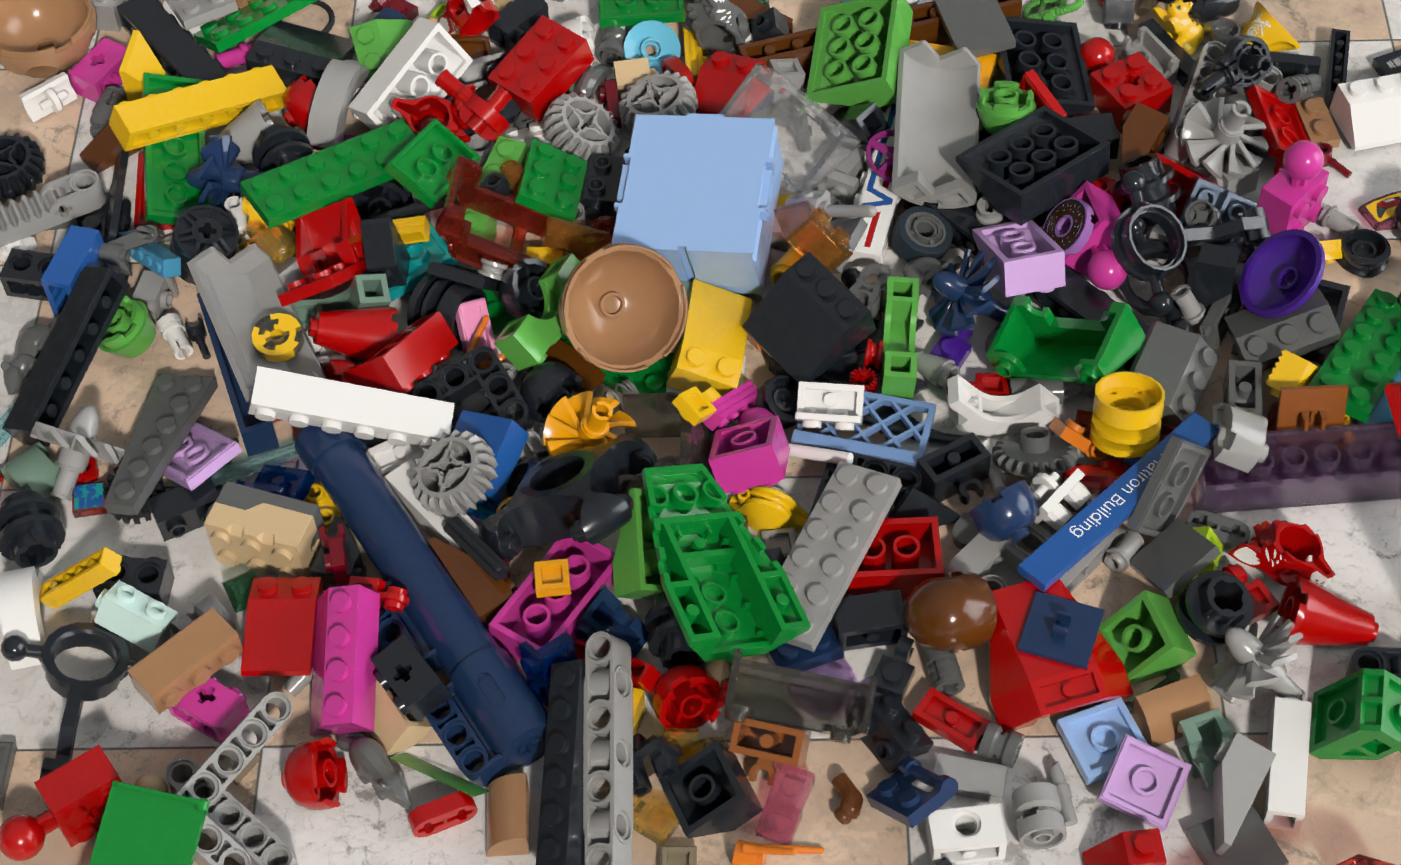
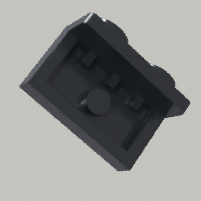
M892 692L863 699L849 721L850 727L888 773L896 772L903 759L928 753L934 744L925 733L923 727L915 721L902 702Z

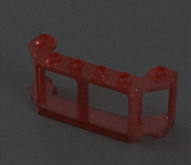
M458 155L447 172L446 178L449 181V188L445 206L436 221L435 230L439 237L444 236L449 243L448 252L456 260L481 269L482 262L480 260L485 258L508 265V268L523 259L533 258L522 253L527 232L569 248L579 261L586 257L588 249L600 247L605 242H612L616 218L612 216H602L595 219L589 229L574 223L570 226L515 203L514 199L477 185L482 178L483 170L477 162ZM455 195L458 198V205L454 204ZM466 209H472L511 225L513 233L510 248L469 233L472 222L464 219Z

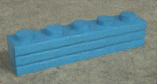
M137 230L118 232L119 238ZM156 242L129 250L131 258L164 279L181 276V257Z

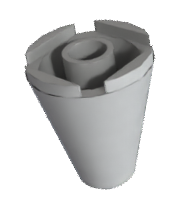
M258 99L218 135L232 136V142L240 148L241 152L236 160L242 166L253 163L252 154L261 131L276 124L264 104Z

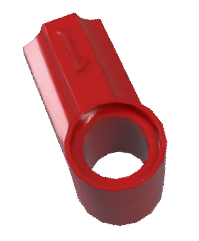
M1107 459L1099 465L1076 464L1072 469L1063 473L1062 483L1079 468L1085 474L1080 482L1091 494L1100 495L1128 470V465L1120 459Z

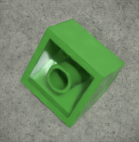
M375 19L349 28L358 62L361 66L369 67V75L365 83L370 80L412 27L413 23L411 20Z
M1147 590L1141 592L1105 620L1099 628L1100 633L1122 660L1131 685L1167 675L1168 671L1178 669L1197 654L1188 635L1178 622L1177 614L1169 598Z

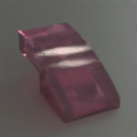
M781 763L763 808L764 811L761 814L756 829V836L782 845H791L802 820L803 808L815 783V773Z

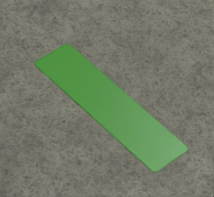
M408 753L390 757V759L470 796L476 797L490 792L481 786Z

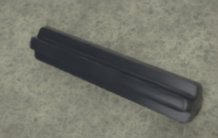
M458 516L448 517L445 520L444 532L495 581L505 580L508 577L509 565Z

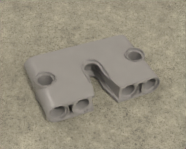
M1032 482L1029 486L1031 487L1032 491L1034 492L1036 489L1034 488L1033 482ZM1042 497L1040 500H1037L1038 509L1047 498ZM1063 498L1059 503L1063 505L1073 515L1066 523H1068L1074 516L1077 515L1073 512L1079 513L1089 503L1092 502V499L1089 498L1076 511ZM1042 520L1038 525L1033 523L1028 527L1031 534L1021 541L1032 551H1035L1057 531ZM1117 527L1060 578L1070 593L1104 561L1107 549L1114 547L1125 535L1123 528ZM979 533L946 565L944 577L946 572H973L983 578L992 591L1028 581L1018 573V565L1031 554L1016 543L1013 544L1010 540L1002 542L990 541Z

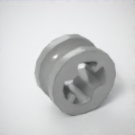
M985 196L977 201L976 218L981 224L993 226L1003 220V215L996 210Z
M481 258L482 268L478 269L477 273L501 280L503 271L508 269V265Z

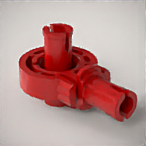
M447 69L437 77L435 81L436 86L440 87L454 99V107L459 111L460 119L468 128L484 140L493 141L498 139L511 126L500 114V111L513 97L501 86L498 85L485 101L474 93L476 89L474 84L464 85Z

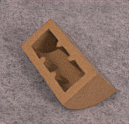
M1198 673L1136 696L1132 716L1147 743L1157 747L1183 737V734L1177 731L1179 721L1213 710L1214 707L1208 689Z
M515 773L501 776L493 780L487 787V790L490 792L487 793L486 856L530 854V807L526 773Z

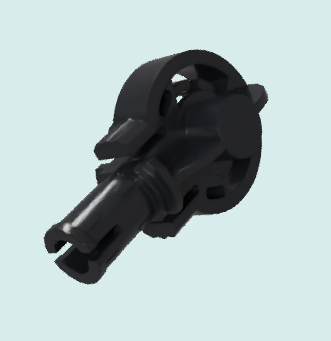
M1238 35L1231 39L1224 48L1222 56L1215 60L1213 73L1195 84V89L1202 87L1196 90V93L1202 99H1208L1221 88L1232 92L1239 86L1252 87L1253 84L1257 85L1273 67V62H1270L1272 59L1265 41L1250 35Z

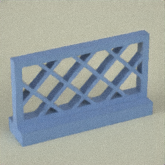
M864 391L863 416L869 413L877 424L864 431L858 425H854V431L857 434L849 439L840 438L835 432L837 431L835 424L830 425L829 423H822L825 429L812 433L804 431L805 428L802 427V422L798 421L797 428L793 431L792 444L849 451L916 468L917 459L925 456L936 413V404ZM885 405L891 406L896 413L881 420L875 410ZM914 411L927 413L926 420L916 426H913L907 418V415ZM901 419L908 430L894 437L887 426ZM882 430L889 439L881 445L872 444L867 437ZM914 436L920 445L918 452L904 450L899 443Z

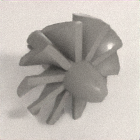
M1225 97L1214 98L1203 104L1199 101L1190 109L1182 121L1180 146L1186 147L1189 159L1194 167L1197 168L1202 163L1215 178L1222 179L1225 156L1229 158L1227 173L1238 178L1246 177L1247 173L1238 161L1235 152L1244 156L1252 169L1257 168L1263 158L1249 152L1244 144H1252L1267 152L1269 147L1267 140L1263 136L1249 137L1243 133L1245 130L1266 129L1265 124L1249 116L1251 114V107L1245 101L1239 100L1235 103L1224 104Z
M93 405L85 406L79 410L73 418L68 431L35 422L30 437L62 447L57 460V466L60 467L53 491L50 494L52 496L69 501L72 500L71 497L79 473L83 474L86 471L90 456L119 465L122 461L125 449L96 440L99 428V414Z
M1278 614L1274 615L1259 638H1257L1258 624L1256 622L1250 625L1248 631L1238 627L1227 629L1225 632V642L1227 645L1225 661L1214 665L1212 671L1215 681L1211 684L1213 689L1223 699L1232 704L1236 698L1252 700L1255 698L1256 687L1261 686L1262 688L1272 689L1278 697H1296L1303 701L1306 695L1305 691L1300 689L1287 675L1286 666L1284 665L1297 659L1299 654L1296 652L1287 656H1281L1303 638L1301 632L1288 636L1295 626L1290 619L1275 630L1280 616Z

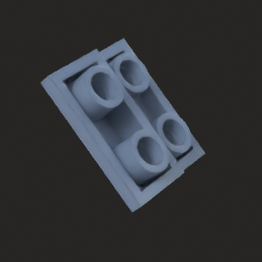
M1197 177L1178 219L1183 227L1191 228L1186 223L1185 211L1196 200L1209 201L1218 208L1222 214V224L1238 219V213L1256 208L1257 203L1224 187ZM1242 237L1231 239L1216 245L1221 246L1232 241L1240 242Z

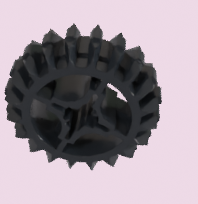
M8 132L0 136V201L3 204L6 199H13L15 201L16 197L20 195L26 196L28 190L35 191L36 184L43 182L42 177L46 174L45 158L36 141H32L29 136L22 137L19 133L11 136Z

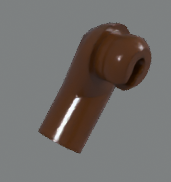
M840 773L831 783L841 796L840 806L834 810V816L841 824L847 825L852 819H857L860 815L863 797L848 775Z

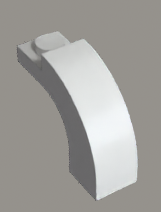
M958 374L947 379L948 406L953 411L958 412V426L971 433L990 438H1003L1007 435L1013 436L1016 432L1020 433L1022 429L1029 426H1040L1050 430L1049 425L1055 416L1061 419L1059 398L1040 383L1015 395L994 396L978 390Z
M34 566L0 573V621L4 639L10 635L18 634L23 636L28 643L44 645L46 637L42 624L39 600L42 583L44 582L41 569L35 570ZM25 657L20 661H9L12 671L41 665V662L36 658Z

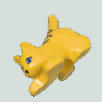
M1175 0L1168 4L1165 10L1158 6L1152 8L1155 18L1166 28L1165 31L1190 56L1196 53L1197 48L1203 42L1204 33L1210 34L1212 25L1198 23L1188 16L1193 5L1192 2L1184 3L1183 0Z

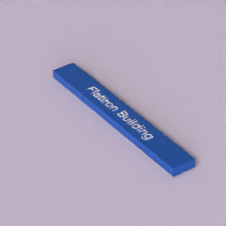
M1194 412L1018 565V573L1045 592L1132 515L1171 435L1208 448L1216 439L1219 428Z

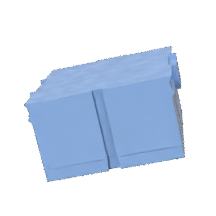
M688 113L687 116L636 114L629 153H624L623 156L626 165H623L617 202L614 203L617 216L611 244L630 243L657 252L672 264L680 281L692 283L693 279L733 293L763 294L784 164L776 135L777 127L774 125L775 118L724 117V114Z

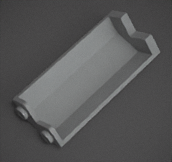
M253 243L228 259L216 248L209 247L187 262V266L243 396L249 405L257 366L326 379L293 304L284 307L280 304L277 295L286 292V289L271 256L262 248ZM284 313L298 320L303 333L296 334L294 341L299 342L293 349L295 357L283 362H270L266 360L264 353L253 346L251 334L254 326L260 328L258 335H262L266 329L272 332L275 329L274 324H278L279 319L271 320L269 314ZM276 336L274 339H280L282 336ZM265 343L263 345L264 348L274 350L276 347L273 343L268 345Z

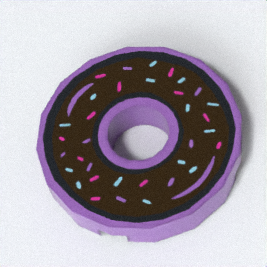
M1075 197L1064 199L1048 214L1042 230L1065 251V258H1067L1066 256L1069 254L1075 255L1088 242L1093 232L1094 223L1091 222V215L1094 216V211L1087 202Z

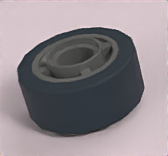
M914 206L905 210L898 218L891 235L894 250L906 262H910L917 257L926 256L941 260L949 249L953 238L950 223L935 209L925 206Z

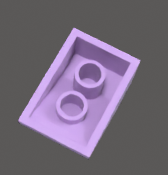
M1033 220L1028 221L1022 226L1015 222L972 229V235L978 249L986 252L984 263L986 264L993 257L997 259L989 274L991 279L996 275L1000 276L995 287L1005 297L1015 298L1016 295L1024 296L1027 293L1037 291L1048 293L1052 292L1055 288L1066 286L1065 251Z

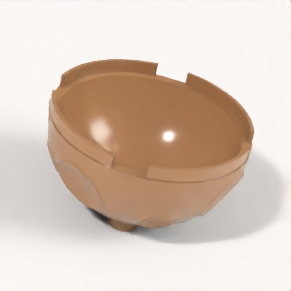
M0 0V64L15 74L33 78H45L62 72L66 73L69 68L79 63L89 50L92 37L95 35L96 12L91 0Z
M630 243L609 244L584 257L569 274L558 303L563 334L568 338L574 349L586 361L601 369L623 373L647 369L648 366L666 357L680 340L688 314L686 290L672 264L657 252Z

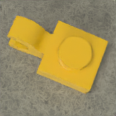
M694 386L680 393L672 403L686 421L696 426L709 419L716 412L717 409L711 403L722 396L713 387L701 393Z

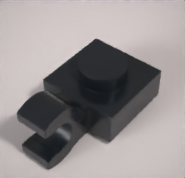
M901 635L893 658L882 655L871 679L870 690L880 694L892 692L896 698L903 701L915 674V666L908 664L914 652V648H912L914 639Z

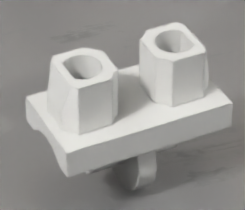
M65 72L56 76L53 75L46 79L45 82L32 89H27L18 96L30 121L33 123L54 111L56 113L61 112L63 106L78 99Z
M1079 468L1060 487L1057 483L1060 480V475L1056 472H1052L1050 475L1040 472L1033 478L1032 482L1036 489L1034 491L1036 500H1040L1042 497L1047 498L1038 509L1034 522L1036 525L1044 520L1058 531L1073 516L1059 502L1064 498L1077 511L1092 496L1080 482L1085 474Z

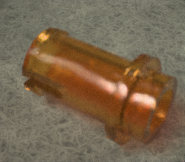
M509 160L500 166V174L505 176L510 184L509 188L514 198H516L523 167L515 160Z

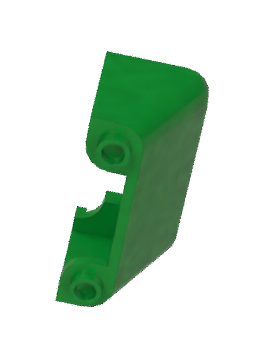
M1016 295L986 357L994 367L995 372L1006 378L1013 376L1095 385L1102 377L1115 373L1141 349L1146 336L1128 303L1112 302L1109 311H1104L1100 320L1055 317L1049 307H1043L1042 311H1039L1029 305L1031 302L1029 296Z

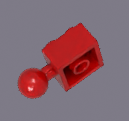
M1093 37L1082 43L1080 53L1085 59L1087 71L1090 73V84L1095 107L1102 114L1112 113L1116 128L1121 134H1123V127L1120 126L1122 118L1128 110H1133L1137 102L1163 114L1170 112L1174 86L1140 52L1114 62V48L1106 39Z
M100 745L95 746L34 782L48 810L36 817L28 814H17L3 822L0 826V850L6 857L15 861H25L35 857L44 846L45 835L57 828L60 829L70 847L88 841L99 831L113 780L122 782Z

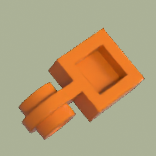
M1055 416L1049 425V428L1055 434L1084 452L1090 460L1101 461L1108 456V454L1099 449L1094 451L1095 446L1090 437L1087 438L1083 435L1086 429L1069 418L1065 423Z

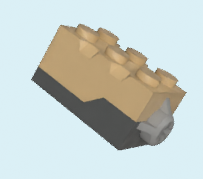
M226 481L217 500L207 511L204 526L216 560L225 566L234 567L246 564L247 568L257 575H268L271 572L278 573V577H312L310 568L322 545L319 528L324 526L319 505Z

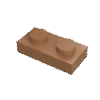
M1323 97L1309 98L1293 103L1309 141L1314 142L1319 147L1321 143H1328L1332 148L1339 147L1341 138Z

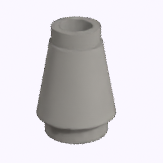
M923 351L917 352V371L938 389H947V379L957 374L960 375V368L956 366L954 360Z

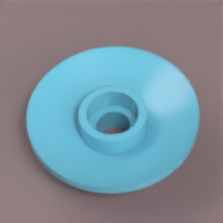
M654 20L643 21L635 25L628 32L623 46L625 60L648 57L649 67L655 68L660 74H663L661 60L674 55L679 58L681 51L676 33L668 25ZM646 47H653L655 55L649 56L646 53Z

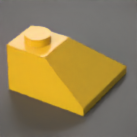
M133 30L119 69L128 101L137 100L142 97L143 72L166 75V72L139 30Z

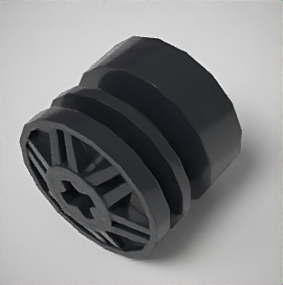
M195 205L184 210L177 218L169 251L181 257V276H179L181 279L196 285L187 262L209 247L216 248L228 259L235 256L240 235L238 225L230 214L219 207Z
M429 274L423 277L415 286L407 308V325L409 326L422 317L440 311L459 342L453 349L463 351L455 319L457 310L462 302L480 297H485L488 308L486 293L480 288L459 282L455 283V281Z

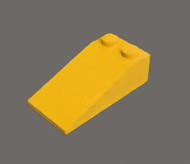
M693 279L687 300L688 314L686 325L680 340L676 344L666 385L681 391H686L696 386L701 393L713 387L723 396L738 387L747 340V332L743 329L742 325L750 316L752 299Z

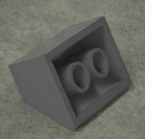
M1318 287L1302 306L1281 317L1262 318L1253 314L1248 309H1244L1223 318L1240 360L1262 362V371L1276 366L1275 363L1279 362L1278 357L1282 356L1281 351L1283 350L1301 357L1338 343L1341 336V331L1329 303Z
M1154 321L1151 323L1142 347L1138 351L1129 372L1141 373L1152 377L1165 390L1160 434L1172 432L1196 411L1219 356L1200 335Z

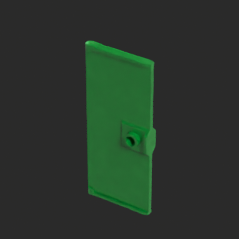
M113 780L89 865H193L210 802L205 798L184 797Z

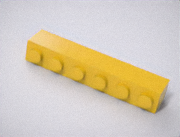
M272 65L262 68L255 67L246 72L228 74L223 78L211 81L204 80L188 87H177L171 91L150 94L141 99L122 101L113 106L109 125L126 152L230 124L258 99L261 100L269 113L282 110L284 106L283 95L287 88Z

